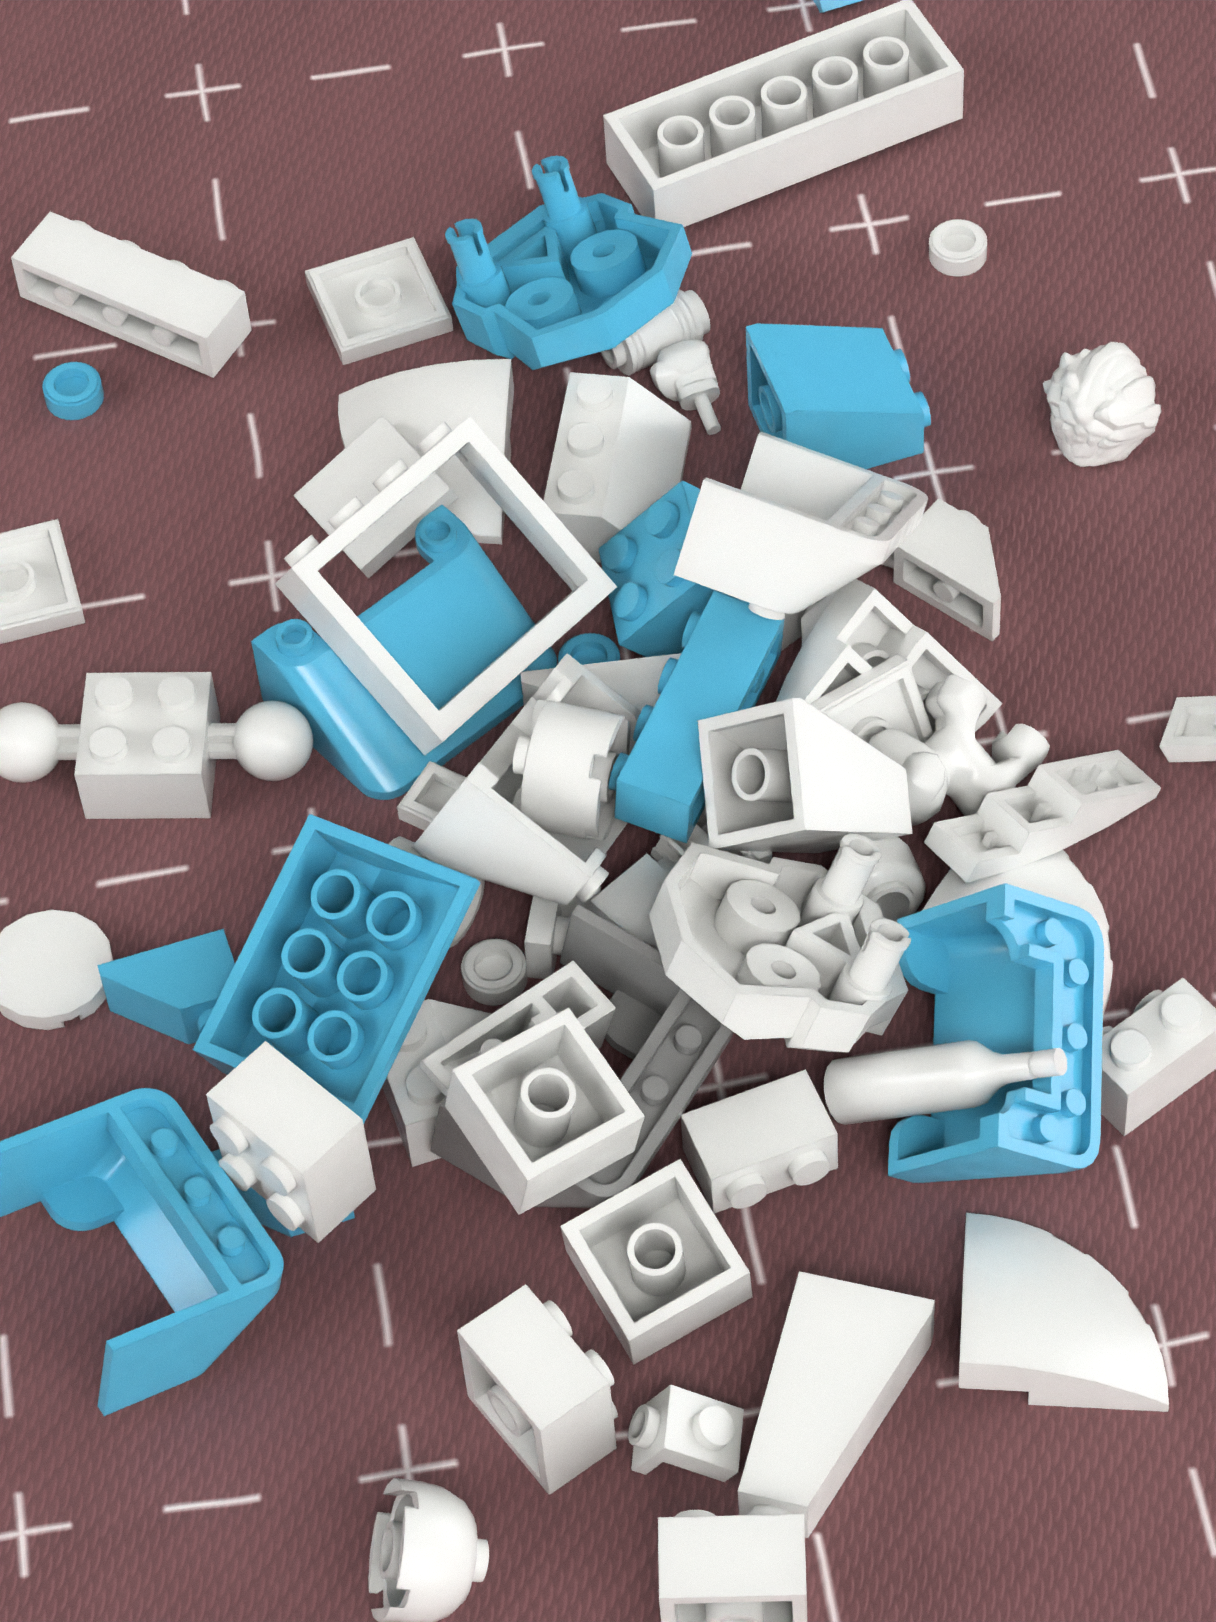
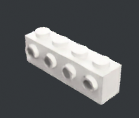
M51 211L11 257L20 297L213 378L252 331L245 291L238 289L234 284L225 280L213 279L189 269L180 261L167 260L141 249L131 241L116 239L94 230L85 222L70 220Z

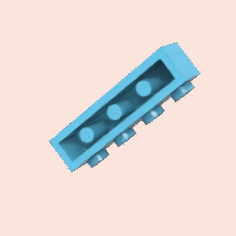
M713 591L703 613L694 611L691 614L683 633L682 647L684 650L680 658L677 660L670 657L666 662L658 684V694L661 695L654 707L647 704L643 707L635 726L633 740L636 743L630 755L621 752L613 766L608 787L616 791V819L687 844L705 808L698 720L755 707L781 655L784 619L773 620L759 616L748 608V602Z

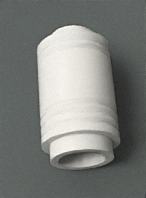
M679 289L673 304L615 348L602 351L601 354L610 368H618L623 374L628 376L657 363L660 350L666 346L684 340L702 341L703 336L710 331V319L706 307L694 291L687 290L684 292Z

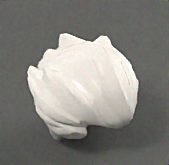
M1109 342L1093 350L1083 349L1080 353L1074 355L1064 352L1060 358L1059 368L1054 371L1050 380L1043 382L1044 392L1047 394V400L1051 409V427L1058 447L1070 462L1080 467H1094L1126 459L1146 437L1155 432V426L1162 412L1161 405L1154 403L1156 385L1153 378L1147 376L1146 368L1140 365V359L1124 343Z

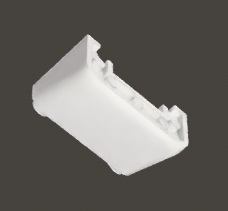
M566 653L412 846L414 850L427 860L565 906L574 897H577L586 904L607 878L609 872L600 865L607 856L606 852L625 828L627 822L615 818L609 835L603 841L562 835L542 829L513 806L517 789L522 787L523 775L513 773V757L520 735L531 737V719L537 700L555 701L625 716L624 719H628L630 724V755L636 743L633 740V735L641 711Z

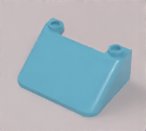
M440 505L426 515L418 523L415 530L417 550L430 564L357 616L438 710L535 625L467 526L444 505ZM300 619L287 620L270 627L251 641L263 701H282L296 707L306 717L311 726L313 748L363 794L378 800L394 799L405 794L429 761L440 766L444 765L524 705L521 675L519 674L444 742L424 756L336 653L312 630L306 621ZM549 647L524 671L555 668L557 666V657L553 648Z

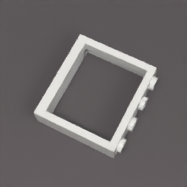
M470 416L454 430L446 422L439 425L417 445L424 455L409 468L402 459L393 464L372 483L380 493L366 505H363L357 496L328 520L335 531L320 544L312 535L306 538L284 558L291 566V569L275 583L424 756L444 742L617 588L614 582ZM455 454L571 588L572 592L438 710L318 571Z

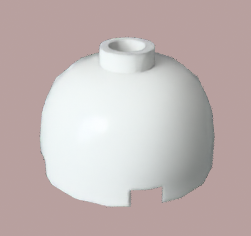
M393 1478L387 1484L383 1493L384 1495L396 1496L392 1512H377L372 1535L368 1576L369 1593L378 1594L383 1590L384 1605L383 1608L371 1609L372 1615L378 1622H436L448 1617L466 1600L472 1582H483L489 1562L488 1541L477 1538V1525L473 1514L466 1503L441 1486L423 1481Z

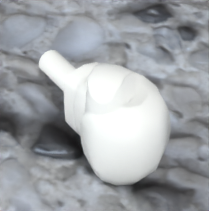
M684 340L666 346L660 350L657 363L653 364L650 369L654 385L665 397L673 401H679L682 409L686 411L697 409L707 434L713 435L721 430V426L711 403L719 397L720 390L711 364L710 350L707 344L700 340Z

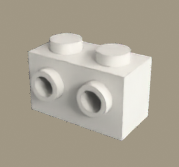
M1181 978L1164 992L1154 990L1146 995L1136 1006L1133 1014L1114 1028L1111 1026L1103 1027L1101 1114L1123 1136L1129 1134L1216 1069V1008L1184 978Z
M806 1069L681 1114L683 1151L714 1214L731 1207L737 1209L750 1207L762 1200L766 1194L793 1184L800 1186L812 1184L822 1179L829 1171L838 1168V1133Z

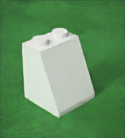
M789 698L698 720L709 847L724 851L821 853L839 849L842 838L850 833L866 836L873 841L912 834L906 769L802 698Z

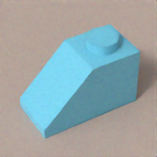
M221 929L97 966L111 1012L186 1044H192L197 1042L235 962L225 931Z

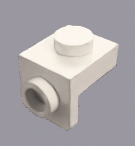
M669 1385L646 1404L639 1406L632 1417L628 1431L629 1443L634 1445L632 1471L646 1475L662 1462L722 1482L727 1481L737 1474L739 1469L744 1409L674 1385Z

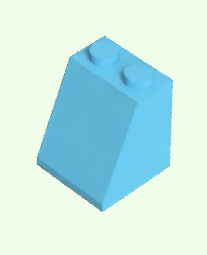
M761 323L746 326L748 406L760 432L864 469L924 453V427L931 425L929 406L921 391L913 392L909 384L910 372L905 355L900 348L892 349L883 328Z

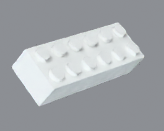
M902 0L603 115L606 161L641 216L678 223L686 227L962 119L964 69L912 0Z

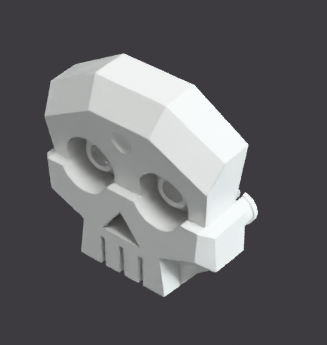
M847 834L842 838L840 848L828 871L821 865L773 857L770 864L692 842L665 878L649 913L665 975L719 1022L744 1040L784 1038L787 1048L849 1053L852 1046L865 1032L882 1036L908 992L899 961L904 951L909 947L911 938H908L909 932L901 924L883 918L879 904L862 895V891L875 865L882 856V853L879 852V846L866 836Z

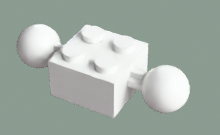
M211 672L86 673L80 724H58L50 712L32 703H13L0 709V776L13 782H32L49 774L59 760H76L74 776L85 819L211 818L216 759H237L243 769L252 776L266 781H280L298 773L309 760L313 748V733L308 720L296 707L282 701L260 702L248 708L240 716L237 723H220V712Z

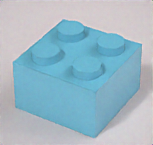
M683 480L598 549L603 571L617 586L608 596L618 643L620 646L645 657L682 653L684 650L682 647V637L691 614L694 611L703 613L713 591H716L674 575L700 492L699 488Z

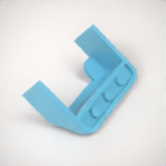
M152 1088L135 1089L0 1141V1217L41 1201L51 1218L57 1224L70 1230H93L114 1221L175 1312L106 1341L97 1405L103 1416L203 1374L277 1294L284 1267L283 1257L279 1249L228 1175L219 1166V1162L179 1104L167 1093Z

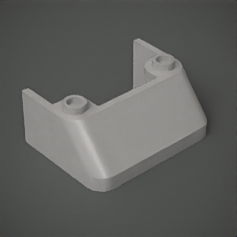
M579 904L571 914L560 963L567 965L574 961L592 982L614 994L610 1002L616 1009L605 1039L614 1049L633 1059L620 1081L645 1117L634 1152L534 1207L593 1208L638 1183L734 1034L733 1031L719 1022L665 975L659 950ZM445 1097L439 1106L430 1151L505 1195L445 1107Z

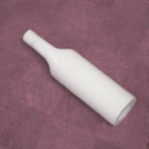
M972 1040L832 1060L827 1066L824 1076V1095L830 1114L838 1123L843 1125L975 1108L988 1103L991 1097L1007 1084L1064 1075L1067 1071V1058L1061 1048L1000 1054Z

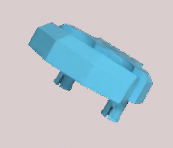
M550 156L542 159L541 164L544 167L545 174L542 171L541 165L535 164L533 166L532 175L537 182L544 204L538 206L487 244L482 224L476 219H464L454 223L459 237H457L455 230L451 227L445 233L447 243L450 244L457 263V286L452 305L466 339L495 355L508 359L516 356L532 370L615 348L674 303L692 256L682 224L637 215L634 213L632 204L604 193L583 198L579 197L569 170L568 160L564 156Z

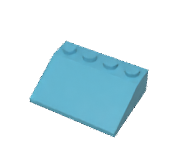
M309 814L193 1051L222 1073L228 1075L266 1041L362 1118L364 1124L481 883L476 878Z

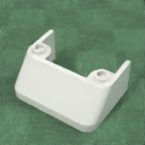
M760 432L756 439L741 490L707 477L703 480L674 575L749 602L748 608L759 616L773 620H783L786 613H799L881 565L921 522L928 496L919 489L903 482Z

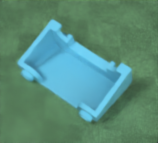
M1007 883L897 919V923L908 930V938H911L909 947L904 951L899 961L903 976L910 985L919 990L935 994L933 1045L972 1040L1000 1054L1061 1048L1067 1058V1071L1064 1075L1007 1084L1000 1088L988 1103L975 1108L931 1113V1117L915 1115L897 1122L891 1131L888 1176L912 1183H930L1059 1174L1083 1169L1091 1165L1099 1153L1101 1136L1104 942L1097 921L1089 912L1078 906Z

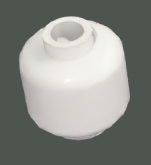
M899 837L874 841L879 846V852L882 853V856L875 865L862 891V895L879 904L883 918L897 922V919L914 914L924 899L925 881L909 846Z

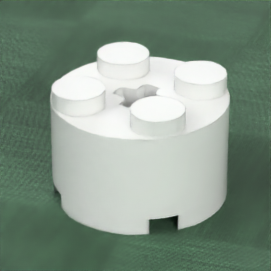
M538 699L531 719V737L520 735L514 752L513 773L523 775L522 787L517 789L513 806L547 832L588 840H605L615 821L616 797H613L615 791L608 787L610 775L621 752L629 754L630 724L628 719H624L625 716L613 712Z

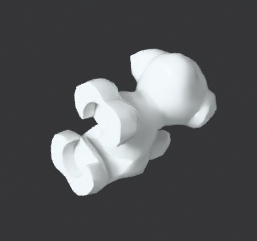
M950 675L945 681L937 682L928 693L925 701V710L928 715L935 719V732L925 743L920 742L903 731L894 729L880 731L872 736L869 742L871 746L906 769L912 825L921 824L938 813L942 807L945 794L950 796L964 816L976 814L987 793L1015 788L1021 780L1036 769L1047 756L1050 748L1049 743L1031 726L1015 724L1008 735L1001 731L992 742L991 758L975 738L976 721L986 703L987 697L976 684L957 675Z

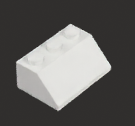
M570 372L543 501L595 562L601 563L598 549L682 481L692 429L691 421L630 377Z

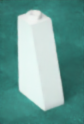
M799 1271L738 1488L739 1515H747L751 1511L761 1508H777L784 1510L788 1514H804L805 1538H809L931 1346L934 1335L935 1300Z

